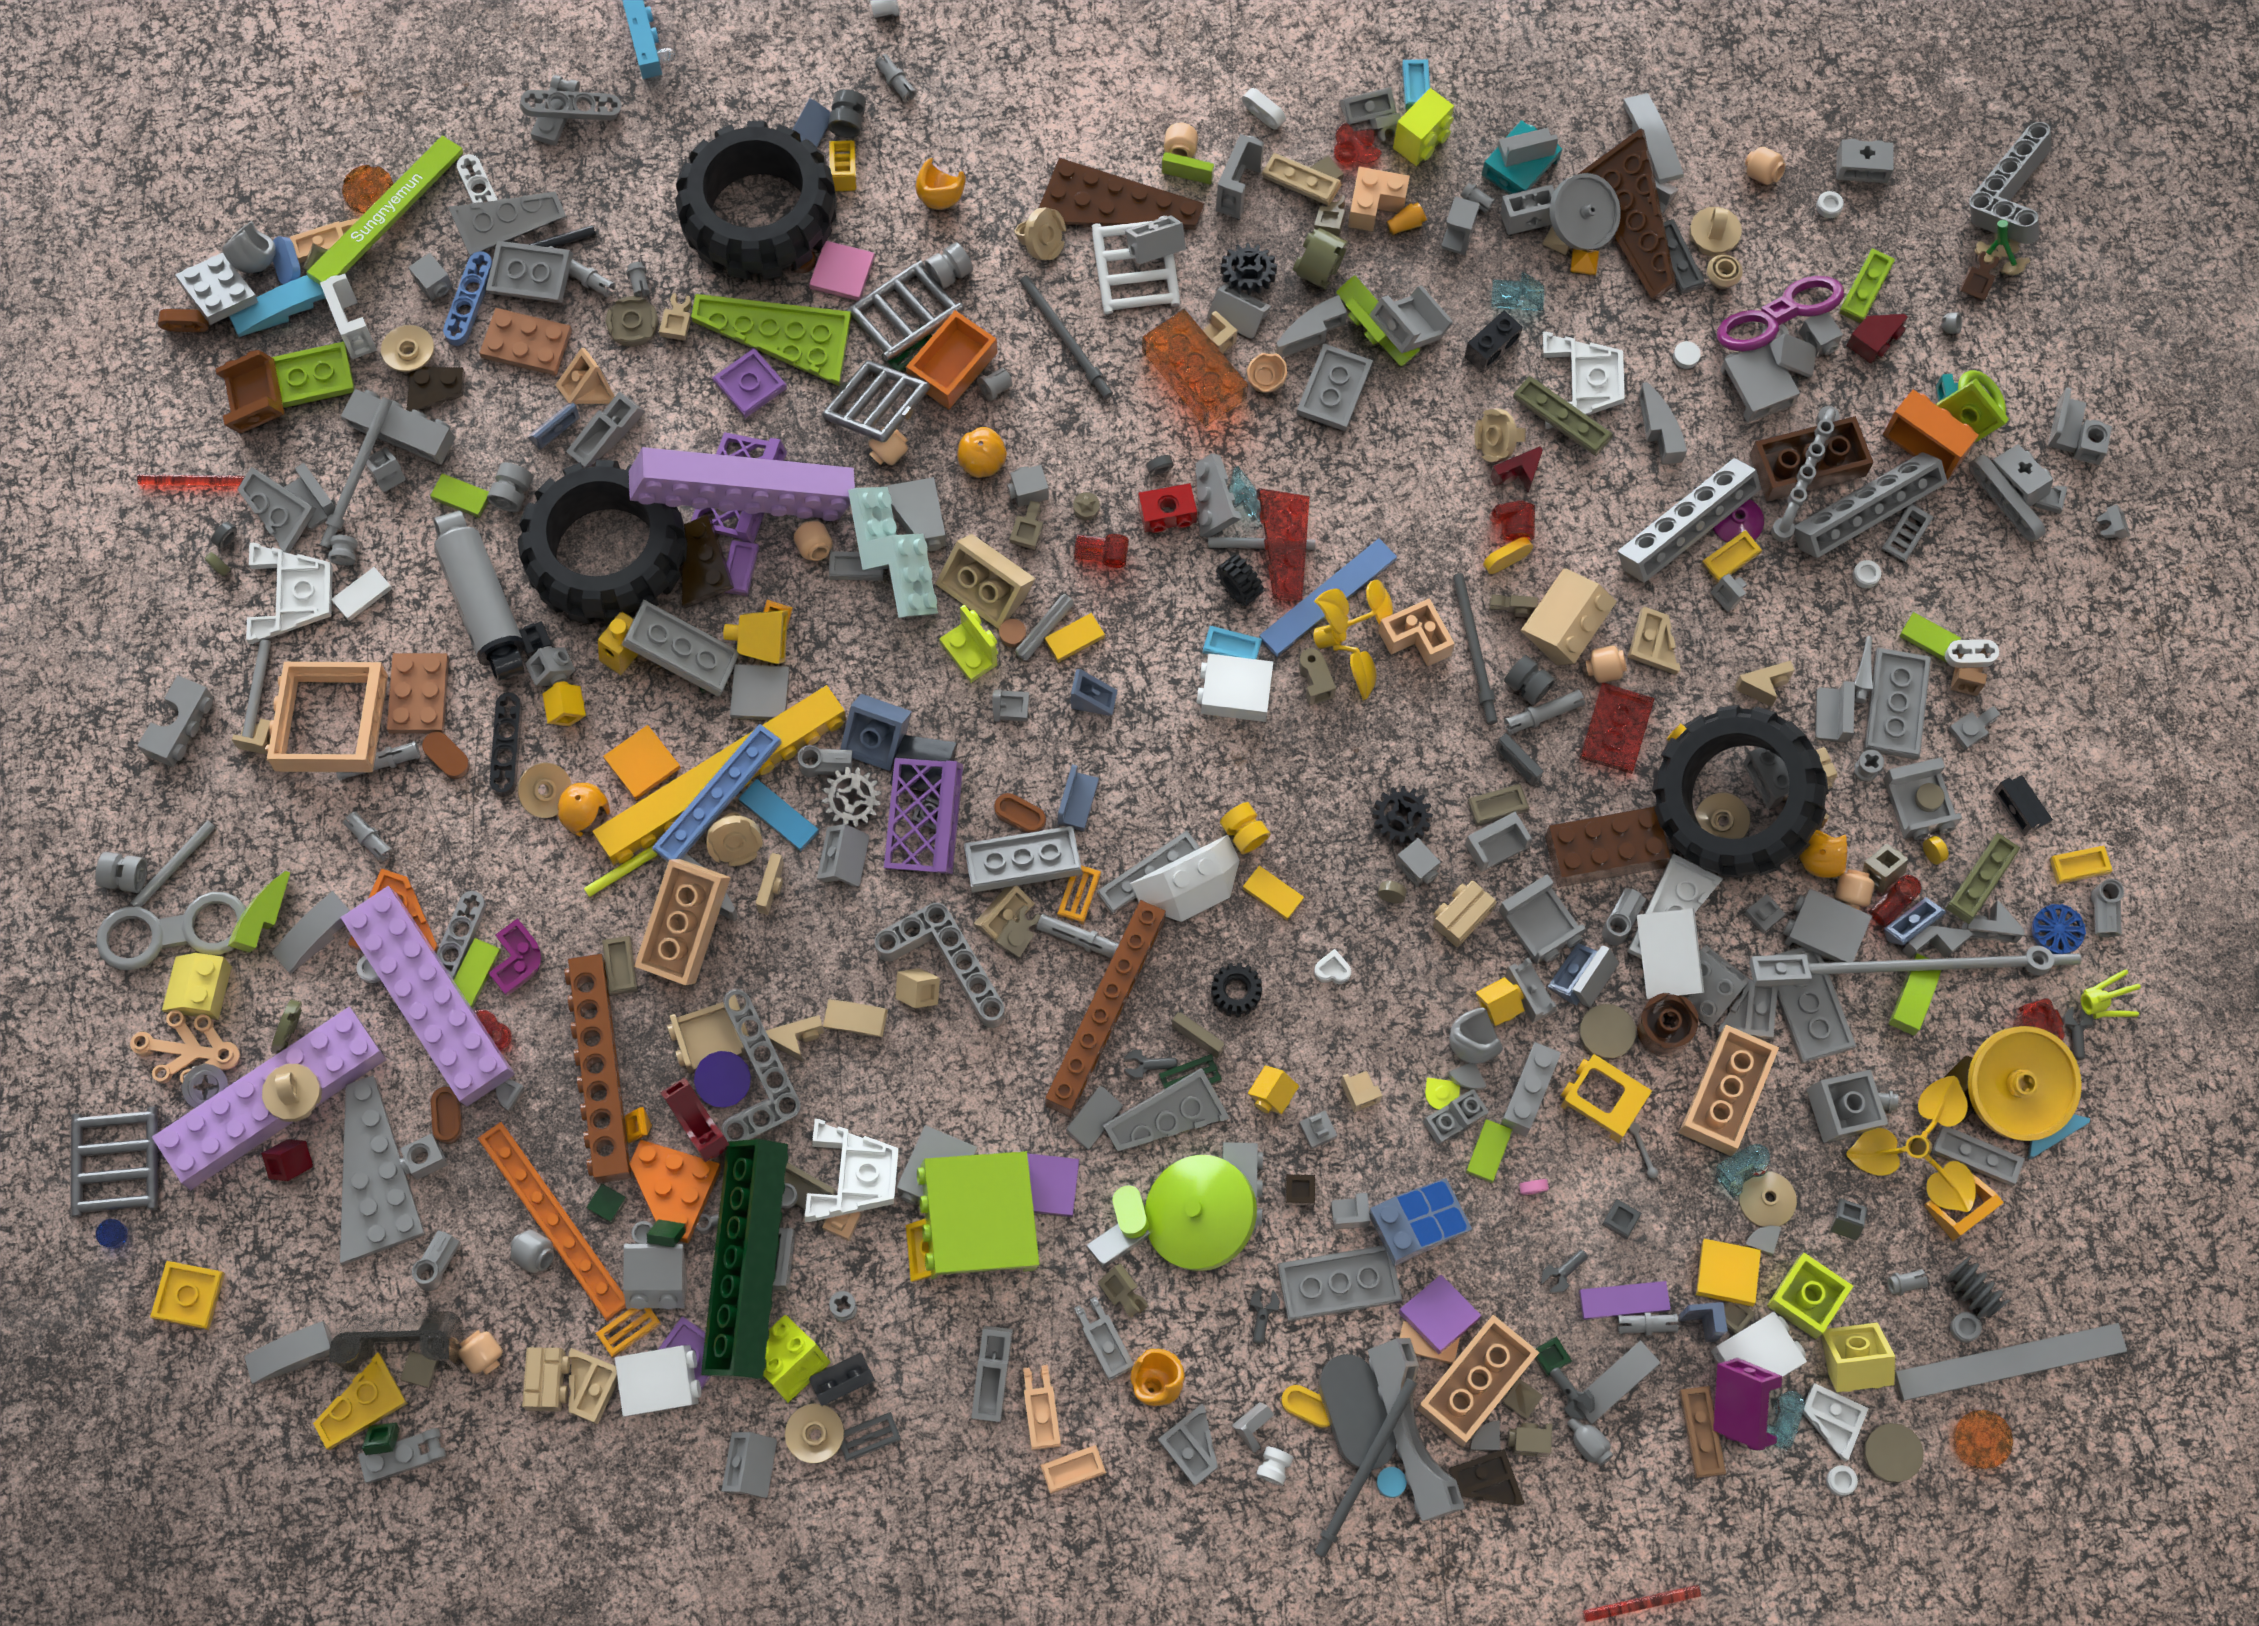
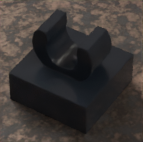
M542 621L529 624L519 630L528 658L532 657L539 648L547 646L553 648Z

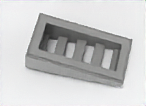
M1910 504L1882 549L1905 563L1932 521L1933 516ZM1910 516L1922 523L1921 527L1910 522L1907 518ZM1903 524L1916 531V535L1914 536L1902 528ZM1900 533L1908 539L1912 540L1911 543L1908 544L1907 542L1898 538L1897 534ZM1894 541L1906 548L1905 553L1891 546V543Z

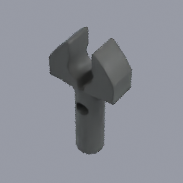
M2071 1007L2061 1019L2062 1027H2068L2072 1031L2073 1055L2076 1060L2085 1059L2084 1030L2093 1026V1017L2086 1014L2082 1008L2080 1009L2081 1022L2077 1024V1021L2073 1018V1007Z
M1142 1049L1132 1050L1123 1059V1062L1136 1061L1140 1064L1136 1069H1124V1073L1133 1080H1143V1074L1148 1070L1173 1069L1178 1066V1061L1175 1057L1147 1059L1142 1055Z
M1579 1250L1560 1268H1554L1549 1264L1542 1271L1540 1284L1545 1283L1549 1277L1559 1276L1558 1285L1554 1286L1548 1293H1563L1570 1286L1567 1283V1276L1588 1259L1587 1253L1584 1250Z
M1260 1288L1251 1296L1249 1307L1255 1308L1257 1312L1252 1339L1255 1344L1264 1343L1268 1316L1272 1312H1278L1280 1300L1274 1290H1272L1271 1302L1266 1305V1308H1263V1304L1260 1301L1263 1288Z
M1559 1367L1554 1368L1550 1372L1551 1377L1568 1398V1404L1563 1409L1570 1417L1576 1419L1586 1417L1582 1410L1578 1408V1402H1582L1589 1413L1594 1411V1396L1589 1390L1586 1392L1577 1391Z

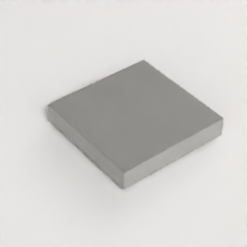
M735 664L730 717L732 719L771 720L786 711L789 667Z

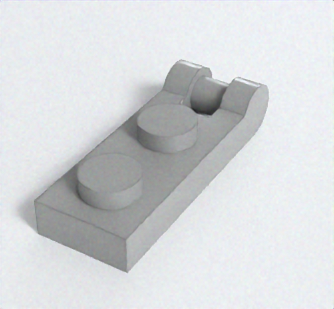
M554 75L551 79L549 91L579 92L580 82L572 79L566 81L563 80L562 76ZM545 99V101H544V103H543V104H544V105H543V109H546V108H545V105H546L547 99ZM553 99L550 102L551 106L556 110H562L565 107L560 99ZM537 117L531 132L532 140L557 146L568 118Z
M439 1428L430 1429L421 1434L397 1441L393 1452L365 1455L364 1452L358 1454L365 1483L370 1484L445 1459V1449L441 1448L439 1442L441 1438ZM427 1443L429 1452L422 1455L420 1445Z

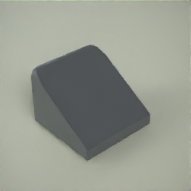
M1839 1198L1831 1225V1232L1858 1240L1864 1229L1867 1207Z

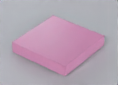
M826 241L809 284L810 289L859 301L875 258L874 252Z

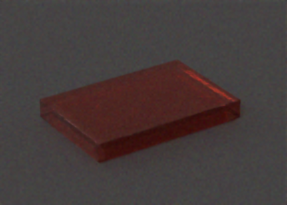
M1602 683L1580 759L1632 774L1655 698Z

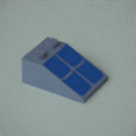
M1447 1178L1395 1196L1370 1208L1369 1211L1370 1219L1394 1267L1472 1230Z

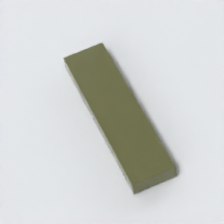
M1531 376L1513 394V399L1594 456H1597L1613 438V433Z
M1997 832L1945 909L1967 924H1970L2020 850V847Z

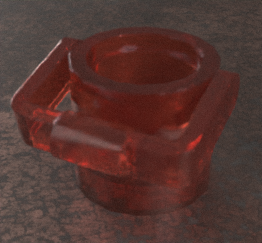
M1520 500L1498 504L1492 509L1489 519L1492 525L1500 524V538L1502 540L1513 542L1521 537H1526L1529 541L1535 539L1536 507L1534 504Z
M2044 998L2019 1007L2020 1013L2014 1019L2012 1027H2037L2052 1034L2056 1030L2058 1038L2063 1041L2065 1033L2062 1026H2064L2058 1009H2054L2050 999Z

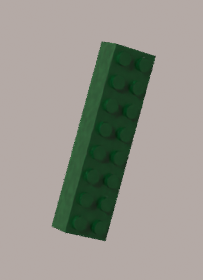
M763 1139L728 1141L701 1375L727 1379H763L766 1368V1346L769 1339V1318L773 1306L772 1290L776 1278L775 1263L776 1254L779 1249L778 1235L782 1220L781 1207L785 1192L784 1180L788 1163V1144Z

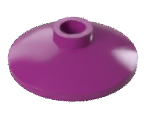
M1749 499L1712 529L1726 543L1745 530L1755 541L1763 530L1764 516L1760 507ZM1735 514H1740L1744 518L1738 519L1736 518Z

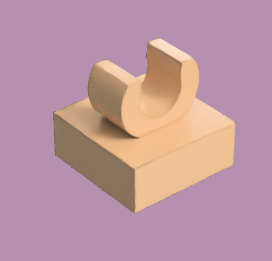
M854 1212L826 1218L822 1228L827 1232L850 1241L861 1213Z

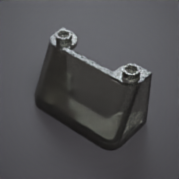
M449 1311L356 1314L346 1321L331 1341L329 1363L343 1374H358L361 1364L375 1356V1344L420 1343V1351L423 1356L429 1360H442L446 1371H462V1360L459 1357V1350L462 1347L459 1344L463 1341V1322L457 1314Z

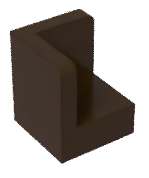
M1286 1174V1205H1306L1307 1210H1313L1315 1205V1175Z

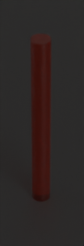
M138 474L137 483L138 485L240 486L245 476Z
M1699 1585L1587 1609L1582 1611L1585 1622L1697 1598L1701 1597V1590Z

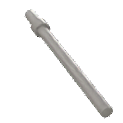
M385 397L381 399L333 514H329L326 521L328 526L321 540V546L330 549L331 537L336 535L338 530L342 529L345 522L343 519L393 402Z

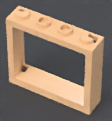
M284 662L282 674L278 676L279 693L274 698L275 716L269 725L270 745H267L265 748L268 752L267 761H269L274 771L373 772L388 675L381 662ZM298 682L367 683L355 755L286 754Z

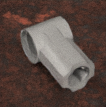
M813 745L804 746L798 752L799 770L804 776L810 778L816 777L819 774L834 775V772L837 770L841 775H844V768L849 767L852 773V750L819 749ZM809 757L818 760L814 765H806L804 763V760Z
M2106 879L2091 892L2090 897L2094 904L2095 935L2109 938L2122 934L2121 899L2124 896V888L2115 879ZM2103 889H2107L2111 893L2112 899L2104 896Z
M1627 888L1622 892L1602 930V937L1608 944L1613 946L1620 945L1626 940L1637 915L1646 902V898L1640 892ZM1610 926H1619L1623 932L1616 933Z
M437 1231L421 1260L413 1265L412 1276L422 1290L433 1291L441 1285L442 1275L461 1244L459 1240L444 1231ZM425 1270H434V1274L430 1279H420L421 1274Z

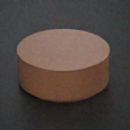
M1017 619L1004 621L999 628L1001 642L1008 647L1019 646L1026 638L1025 625Z

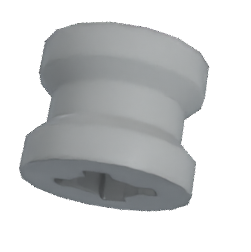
M346 535L332 536L330 539L332 550L328 553V560L338 565L347 566L354 564L356 560L354 550L357 549L358 541Z

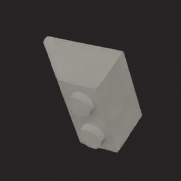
M1871 1069L1821 1080L1806 1089L1823 1143L1849 1138L1888 1124Z
M624 1244L623 1291L626 1308H685L688 1278L683 1244H676L674 1248L655 1244Z

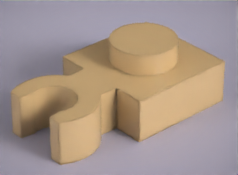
M673 293L670 299L673 309L664 310L659 334L660 337L686 341L691 322V313L687 312L692 305L690 296H686L685 302L678 304L677 294Z

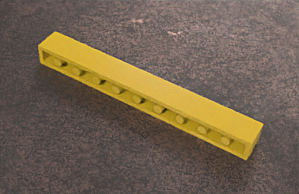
M827 685L762 725L780 738L782 743L751 779L759 774L765 775L773 770L775 764L783 759L787 761L793 758L799 749L806 745H814L823 734L828 731H836L844 724V721L847 720L845 710ZM752 732L594 829L592 832L613 866L630 860L634 855L633 853L641 848L646 849L654 845L657 838L670 828ZM751 779L748 781V783H747L743 788H745L746 786H748V785L751 783Z

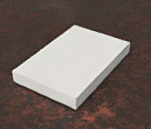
M1694 908L1637 915L1647 999H1651L1661 993H1670L1677 996L1704 993Z

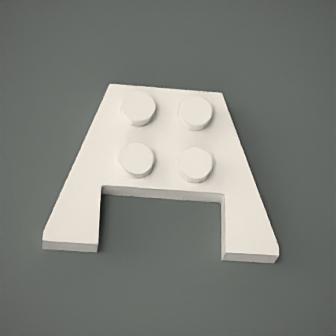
M1543 332L1544 358L1571 357L1573 401L1569 402L1571 405L1588 416L1625 403L1623 350L1590 343L1589 345L1577 342L1574 338L1566 336L1565 338L1553 336V333ZM1545 421V429L1553 428L1552 425Z
M250 543V568H277L275 616L247 617L246 640L249 644L260 642V640H265L331 617L333 566L330 562L300 554L285 553L281 549L273 547L272 549L262 547L258 543Z
M815 1119L812 1147L842 1149L838 1195L807 1193L805 1222L894 1204L898 1148L866 1136L864 1138L848 1133V1130L839 1126L834 1128L826 1125L823 1120Z

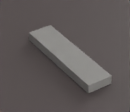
M1186 830L1099 889L1097 895L1111 914L1115 915L1137 900L1130 885L1131 882L1200 849V847Z

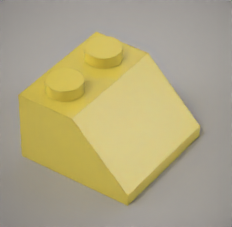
M192 953L175 957L162 1011L169 1013L173 1010H178L183 1015L195 1017L205 1014L211 1019L219 1020L232 966L221 956Z
M1878 1323L1829 1328L1821 1335L1828 1375L1836 1392H1851L1859 1389L1881 1388L1894 1385L1895 1355Z

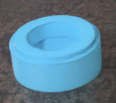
M1396 1467L1383 1469L1376 1480L1378 1491L1387 1498L1400 1496L1407 1484L1405 1474Z

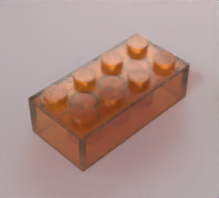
M1185 309L1142 336V352L1205 427L1247 399V382Z

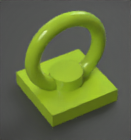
M1969 370L1963 373L1958 381V390L1936 404L1938 407L1948 410L1961 423L1971 426L1974 432L1979 434L1975 443L2005 425L2009 420L2006 415L2005 400L2000 389L1990 377L1977 370Z

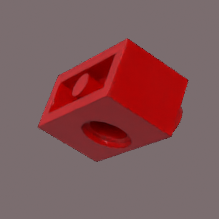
M1191 483L1138 493V507L1144 533L1150 531L1152 533H1160L1167 528H1186L1193 523H1197V508ZM1169 507L1172 508L1174 511L1171 513H1165L1162 511V509Z

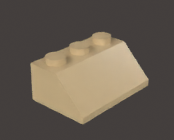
M970 534L956 542L935 585L999 629L1000 625L1008 620L1025 600L1036 578L975 535Z
M1563 569L1527 620L1521 632L1554 664H1575L1617 601L1600 584L1571 570Z

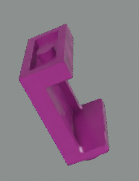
M1740 1358L1717 1364L1713 1430L1725 1435V1438L1728 1440L1746 1444L1751 1450L1761 1451L1765 1447L1776 1444L1777 1437L1767 1433L1769 1391L1782 1387V1376Z

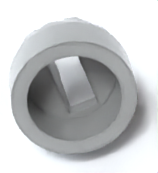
M1960 312L1948 313L1942 317L1944 323L1941 324V327L1945 332L1951 334H1959L1961 332L1962 316Z

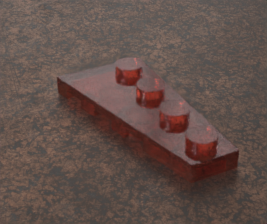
M1259 488L1256 490L1257 500L1260 501L1261 524L1264 525L1266 538L1264 539L1265 550H1268L1270 562L1268 569L1273 599L1299 603L1303 598L1310 496Z

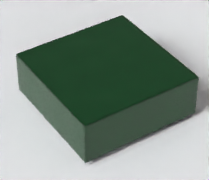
M601 1183L586 1208L597 1216L613 1223L627 1198Z
M658 1219L647 1233V1243L674 1248L686 1233V1226L684 1223Z
M1557 1336L1536 1348L1539 1354L1535 1357V1360L1546 1378L1550 1376V1372L1554 1368L1559 1367L1562 1369L1572 1362Z
M396 1422L368 1427L362 1447L365 1455L394 1451L400 1431Z

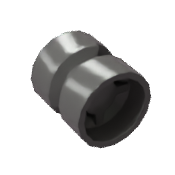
M838 90L833 96L828 129L836 136L855 138L861 133L866 98L854 90Z
M1524 655L1508 672L1504 682L1515 691L1521 690V696L1534 706L1547 694L1556 679L1544 669L1538 670V664L1529 656Z

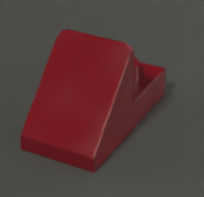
M1541 446L1493 466L1490 478L1494 486L1501 483L1505 485L1512 483L1519 476L1526 491L1529 493L1543 452Z

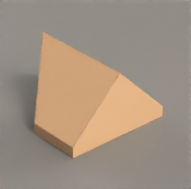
M585 348L579 350L556 383V387L569 404H609L615 397L599 366Z

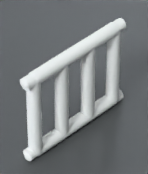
M1149 222L1101 227V224L1092 225L1102 306L1105 315L1112 314L1113 310L1170 303L1172 307L1180 306L1174 254L1164 256L1165 269L1108 275L1107 261L1133 259L1136 257L1135 255H1130L1129 249L1105 251L1103 237L1125 235L1126 229ZM1167 279L1169 293L1112 300L1110 286Z

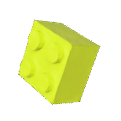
M1429 88L1397 121L1393 149L1415 166L1423 159L1425 161L1428 160L1439 142L1443 144L1451 134L1449 129L1454 119L1452 117L1454 105Z
M1803 1253L1795 1261L1770 1299L1767 1307L1814 1339H1817L1824 1333L1853 1288V1285L1806 1253Z

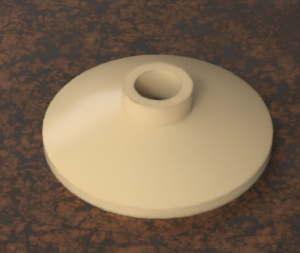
M404 325L393 329L386 335L381 345V355L385 363L390 368L400 372H411L422 368L430 361L434 353V342L431 335L425 329L415 325Z
M545 762L535 764L528 768L520 778L518 784L519 801L523 808L534 816L541 818L558 815L559 798L562 792L572 785L571 780L565 770L556 764ZM544 784L546 791L544 794H539L538 788Z
M1716 793L1708 796L1700 803L1695 813L1701 828L1718 837L1729 839L1744 838L1750 827V813L1747 806L1740 798L1729 793ZM1722 817H1727L1729 820L1728 824L1724 827L1720 826L1719 820Z
M1766 1171L1763 1175H1752L1751 1178L1749 1177L1743 1183L1739 1192V1204L1743 1214L1750 1222L1760 1227H1779L1793 1216L1796 1209L1797 1198L1793 1186L1785 1177L1775 1172ZM1765 1194H1773L1775 1200L1773 1202L1767 1201Z
M820 1404L802 1406L791 1415L785 1428V1441L790 1452L797 1459L811 1464L821 1463L832 1458L840 1449L844 1438V1427L840 1417L833 1409L826 1405L822 1407ZM814 1430H820L821 1437L818 1440L811 1439V1433Z

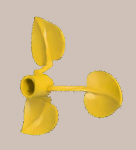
M1372 580L1366 589L1367 601L1372 610L1350 621L1347 616L1349 604L1345 594L1340 589L1327 590L1314 600L1323 611L1329 625L1315 628L1313 633L1314 642L1319 649L1333 646L1334 651L1352 652L1350 656L1351 670L1362 700H1366L1375 686L1377 677L1375 664L1367 651L1360 652L1356 647L1341 644L1346 640V630L1349 626L1369 619L1374 615L1380 624L1382 619L1393 615L1390 595L1379 580Z
M1955 1076L1941 1078L1923 1091L1918 1101V1111L1922 1117L1933 1120L1921 1135L1911 1136L1907 1140L1906 1146L1897 1148L1898 1141L1892 1132L1884 1128H1876L1863 1133L1847 1151V1157L1858 1168L1878 1176L1889 1175L1898 1170L1900 1167L1899 1153L1907 1152L1913 1158H1925L1938 1171L1932 1174L1927 1181V1193L1930 1199L1942 1208L1969 1212L1973 1207L1976 1197V1185L1971 1171L1967 1166L1958 1161H1951L1942 1168L1930 1156L1932 1145L1927 1139V1136L1934 1129L1937 1122L1943 1126L1952 1127L1965 1118L1968 1110L1967 1098L1958 1078Z

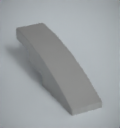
M1649 94L1625 98L1623 107L1632 120V131L1635 133L1640 128L1645 131L1653 174L1658 183L1684 178L1673 143Z

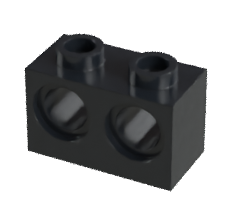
M1503 310L1467 343L1464 357L1484 374L1519 342L1523 326Z

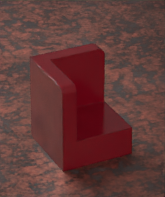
M286 1139L261 1153L270 1180L289 1181L313 1167L307 1142L304 1140Z

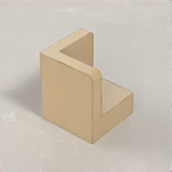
M1214 311L1211 314V323L1197 335V340L1215 357L1219 358L1236 343L1237 329L1217 311Z
M260 719L259 725L255 724L253 738L242 736V732L241 735L234 734L232 737L233 743L238 749L267 755L268 752L265 748L267 745H270L269 725L271 721Z
M921 968L897 972L896 999L913 1008L938 1005L940 978Z
M1364 1071L1352 1077H1349L1348 1074L1342 1076L1341 1084L1354 1113L1380 1103L1382 1093L1378 1085L1374 1087L1368 1072Z

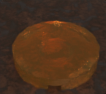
M362 165L354 168L345 176L342 194L347 205L352 210L364 214L394 183L390 174L382 167Z
M1988 1410L1972 1411L1961 1417L1954 1427V1449L1960 1459L1970 1467L1993 1469L2004 1463L2012 1452L2014 1442L2012 1431L2007 1422L1995 1412Z

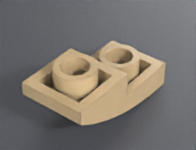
M828 999L823 1027L831 1030L854 1032L858 1035L883 1037L888 1010L876 1006Z

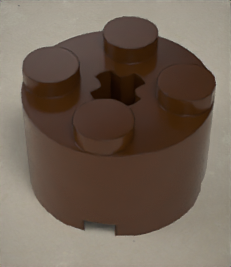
M1670 993L1658 994L1648 1001L1636 1024L1638 1037L1641 1043L1658 1057L1676 1055L1689 1045L1698 1028L1697 1010L1686 997ZM1663 1022H1664L1665 1024H1668V1023L1670 1022V1023L1672 1024V1027H1669V1026L1666 1027V1026L1663 1024Z

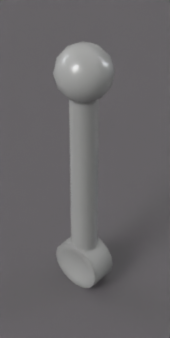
M1634 1122L1630 1125L1628 1131L1636 1139L1648 1168V1177L1651 1179L1656 1178L1658 1170L1653 1167L1639 1134L1640 1126Z

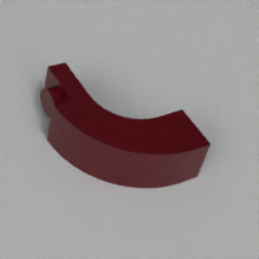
M685 1077L660 1092L704 1162L724 1152L726 1146L729 1145L728 1141L718 1129Z

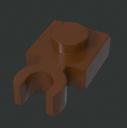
M1981 251L1977 257L1978 267H1969L1959 291L1985 301L1996 277L1989 274V272L1999 263V257L1994 256L1992 262L1986 264L1984 257L1987 252Z

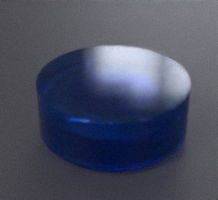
M106 1219L96 1229L98 1243L107 1249L119 1248L127 1239V1228L117 1219Z

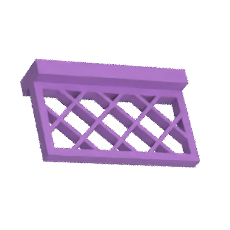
M724 432L716 453L717 455L728 456L726 450L729 442L739 443L742 449L729 456L741 457L746 454L748 458H751L749 452L759 447L764 448L765 451L763 456L758 459L784 461L787 451L780 439L770 438L769 441ZM715 508L695 509L691 521L700 518L703 514L712 510L716 516L712 520L716 534L739 538L741 541L754 543L764 516L762 512L748 514L740 510H732L718 516ZM737 515L739 520L736 529L724 527L722 522Z
M895 758L884 868L953 875L963 764L957 761L945 762ZM902 765H910L918 773L908 783H905L901 778ZM917 766H924L925 768L921 771ZM933 767L942 768L941 779L932 785L925 774ZM922 777L930 789L918 798L910 787ZM907 790L915 802L903 811L898 805V797ZM934 792L939 798V806L930 813L922 801ZM919 805L927 816L915 826L907 814ZM905 818L913 829L900 838L895 832V827L901 819ZM931 820L936 825V834L927 840L919 829ZM916 832L924 844L912 853L904 842ZM934 841H935V848H933V846L931 845ZM901 845L910 856L901 864L892 863L893 851ZM927 847L934 854L933 866L922 865L916 858ZM912 860H914V862H915L917 865H913V864H909V863H910Z

